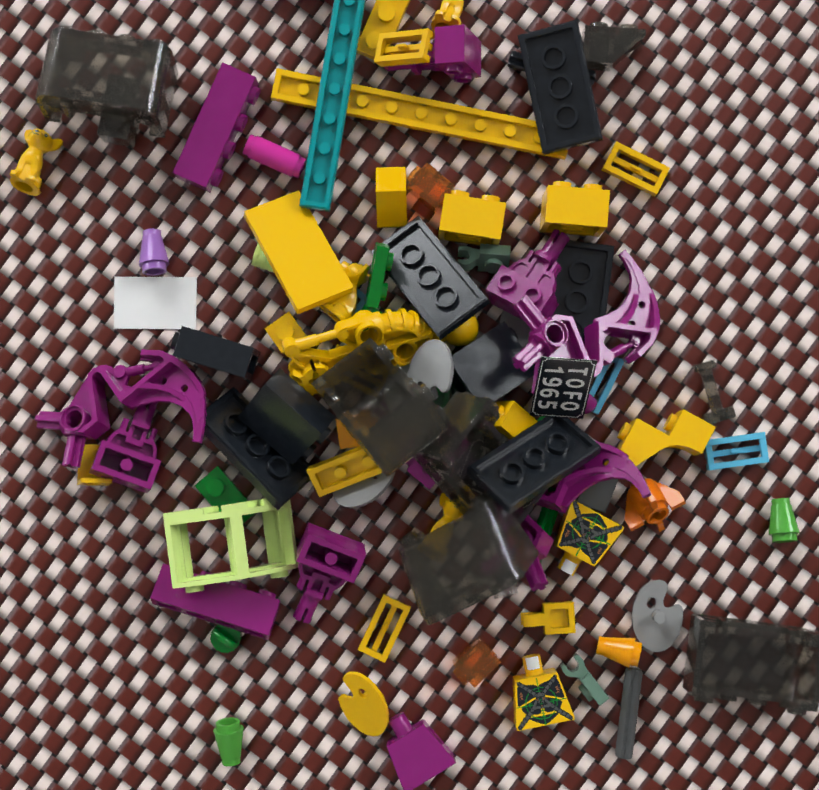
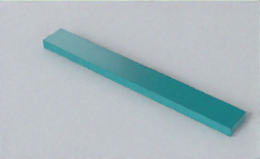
M334 0L299 204L301 208L330 212L366 0Z

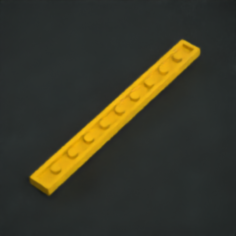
M277 68L271 100L316 109L321 77ZM357 84L351 85L346 116L543 155L535 120ZM568 149L543 156L565 160Z

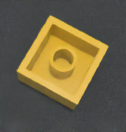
M555 181L553 185H548L542 195L539 232L552 233L554 229L560 231L559 234L563 232L569 235L599 237L608 225L610 190H603L602 185L584 184V188L571 187L572 183L565 181Z
M452 190L451 194H444L438 233L439 240L480 246V243L499 245L506 208L505 202H500V198L493 195H482L481 199L469 197L470 193L461 190Z

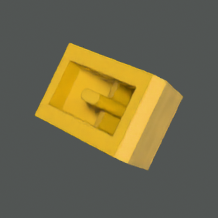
M406 167L376 168L377 228H398L407 224Z

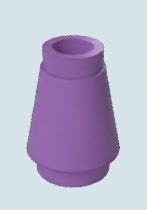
M154 228L146 229L143 231L139 267L142 268V273L145 275L164 274L167 272L169 260L161 236V230Z

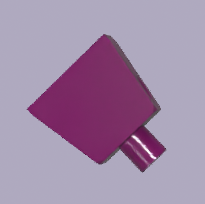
M400 712L389 719L388 723L395 736L387 741V749L403 790L415 789L456 763L453 752L424 719L411 725L404 712Z

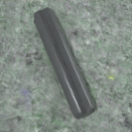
M633 667L626 668L615 748V755L621 759H631L633 756L643 675L641 669Z

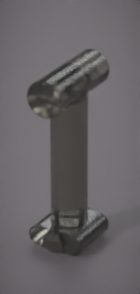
M714 359L693 365L694 371L701 374L711 412L703 414L702 417L704 421L710 424L736 417L733 406L726 408L722 406L712 368L716 367Z

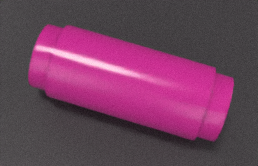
M252 134L249 136L243 150V154L247 155L248 158L296 178L300 177L307 160L298 153Z

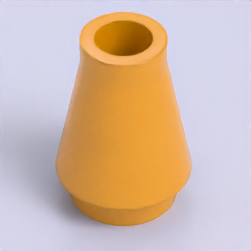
M599 636L596 654L609 658L628 668L630 665L638 667L642 643L635 641V638Z

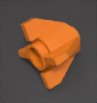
M651 478L645 479L652 494L646 498H643L639 490L631 484L627 493L624 519L630 531L645 525L643 520H646L648 524H655L659 532L665 530L662 520L669 514L668 505L673 511L686 504L679 491Z

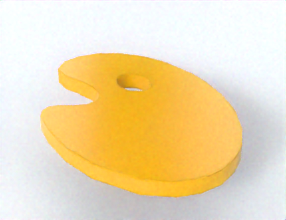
M347 672L342 679L351 690L353 696L341 694L338 698L340 707L349 722L360 732L368 736H379L385 731L389 722V711L385 698L375 683L368 677L358 672Z

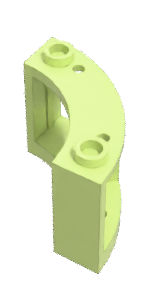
M266 498L221 505V511H219V506H210L163 513L173 589L185 587L186 593L205 590L204 585L268 574H270V578L289 576L288 570L298 568V562H296L297 546L290 500L279 510ZM262 512L268 564L249 568L242 515ZM224 518L231 571L194 576L187 523Z

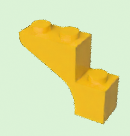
M684 409L676 412V414H670L663 426L666 433L636 418L630 424L627 422L623 424L617 436L621 440L617 448L626 453L636 466L664 448H676L696 456L703 453L716 427Z

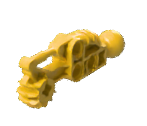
M398 308L397 311L385 309V313L381 314L379 311L360 310L351 318L337 322L333 330L317 335L315 333L299 339L287 337L283 340L282 347L285 355L291 358L288 365L289 376L310 395L313 396L318 393L323 398L324 391H334L333 384L340 382L342 371L354 367H364L368 373L378 374L411 363L414 354L423 343L432 339H440L424 319L419 317L416 311L409 310L406 312L405 308ZM472 316L441 341H447L456 347L466 346L473 342L479 331V323L476 316ZM335 338L347 344L328 351L311 348L318 346L319 343ZM310 358H312L313 364L316 369V371L314 372L310 364Z

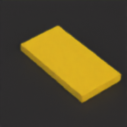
M299 190L244 211L245 220L297 315L353 292L352 283L310 209L299 206L301 198Z

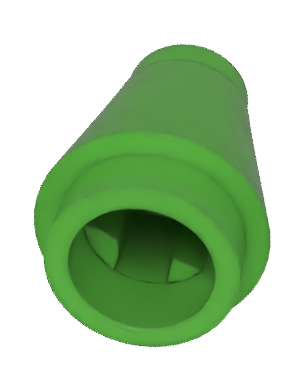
M790 498L772 499L769 536H772V543L798 541L797 534L800 531L792 505L790 504Z
M238 718L220 719L216 721V728L213 730L223 766H235L241 762L244 726L240 724V719Z

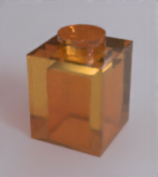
M428 162L422 168L419 166L415 167L407 177L409 181L407 191L434 214L442 206L444 194H451V191L455 188L453 183Z
M480 636L473 640L452 660L453 665L456 667L453 670L455 676L464 685L470 682L474 688L501 663L498 655Z

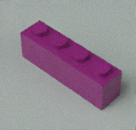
M222 62L173 170V174L177 179L209 193L213 186L218 187L224 173L221 170L225 159L230 160L236 147V143L233 141L237 133H242L247 124V110L250 104L255 105L260 95L261 89L258 88L259 84L255 76Z
M162 564L150 597L152 604L269 640L280 608V600L275 599L276 594L262 589L258 593L246 590L247 585L238 581H230L229 584L224 582L204 585L205 590L186 593L185 587L172 588L170 565ZM201 571L200 575L212 574V573L205 572V571Z

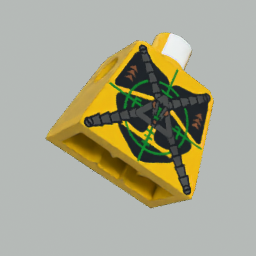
M574 500L568 506L566 513L563 514L554 541L555 546L565 551L557 568L574 576L581 561L595 567L621 534L624 527Z
M540 654L523 656L525 673L513 676L514 723L517 731L575 720L555 668L543 669Z

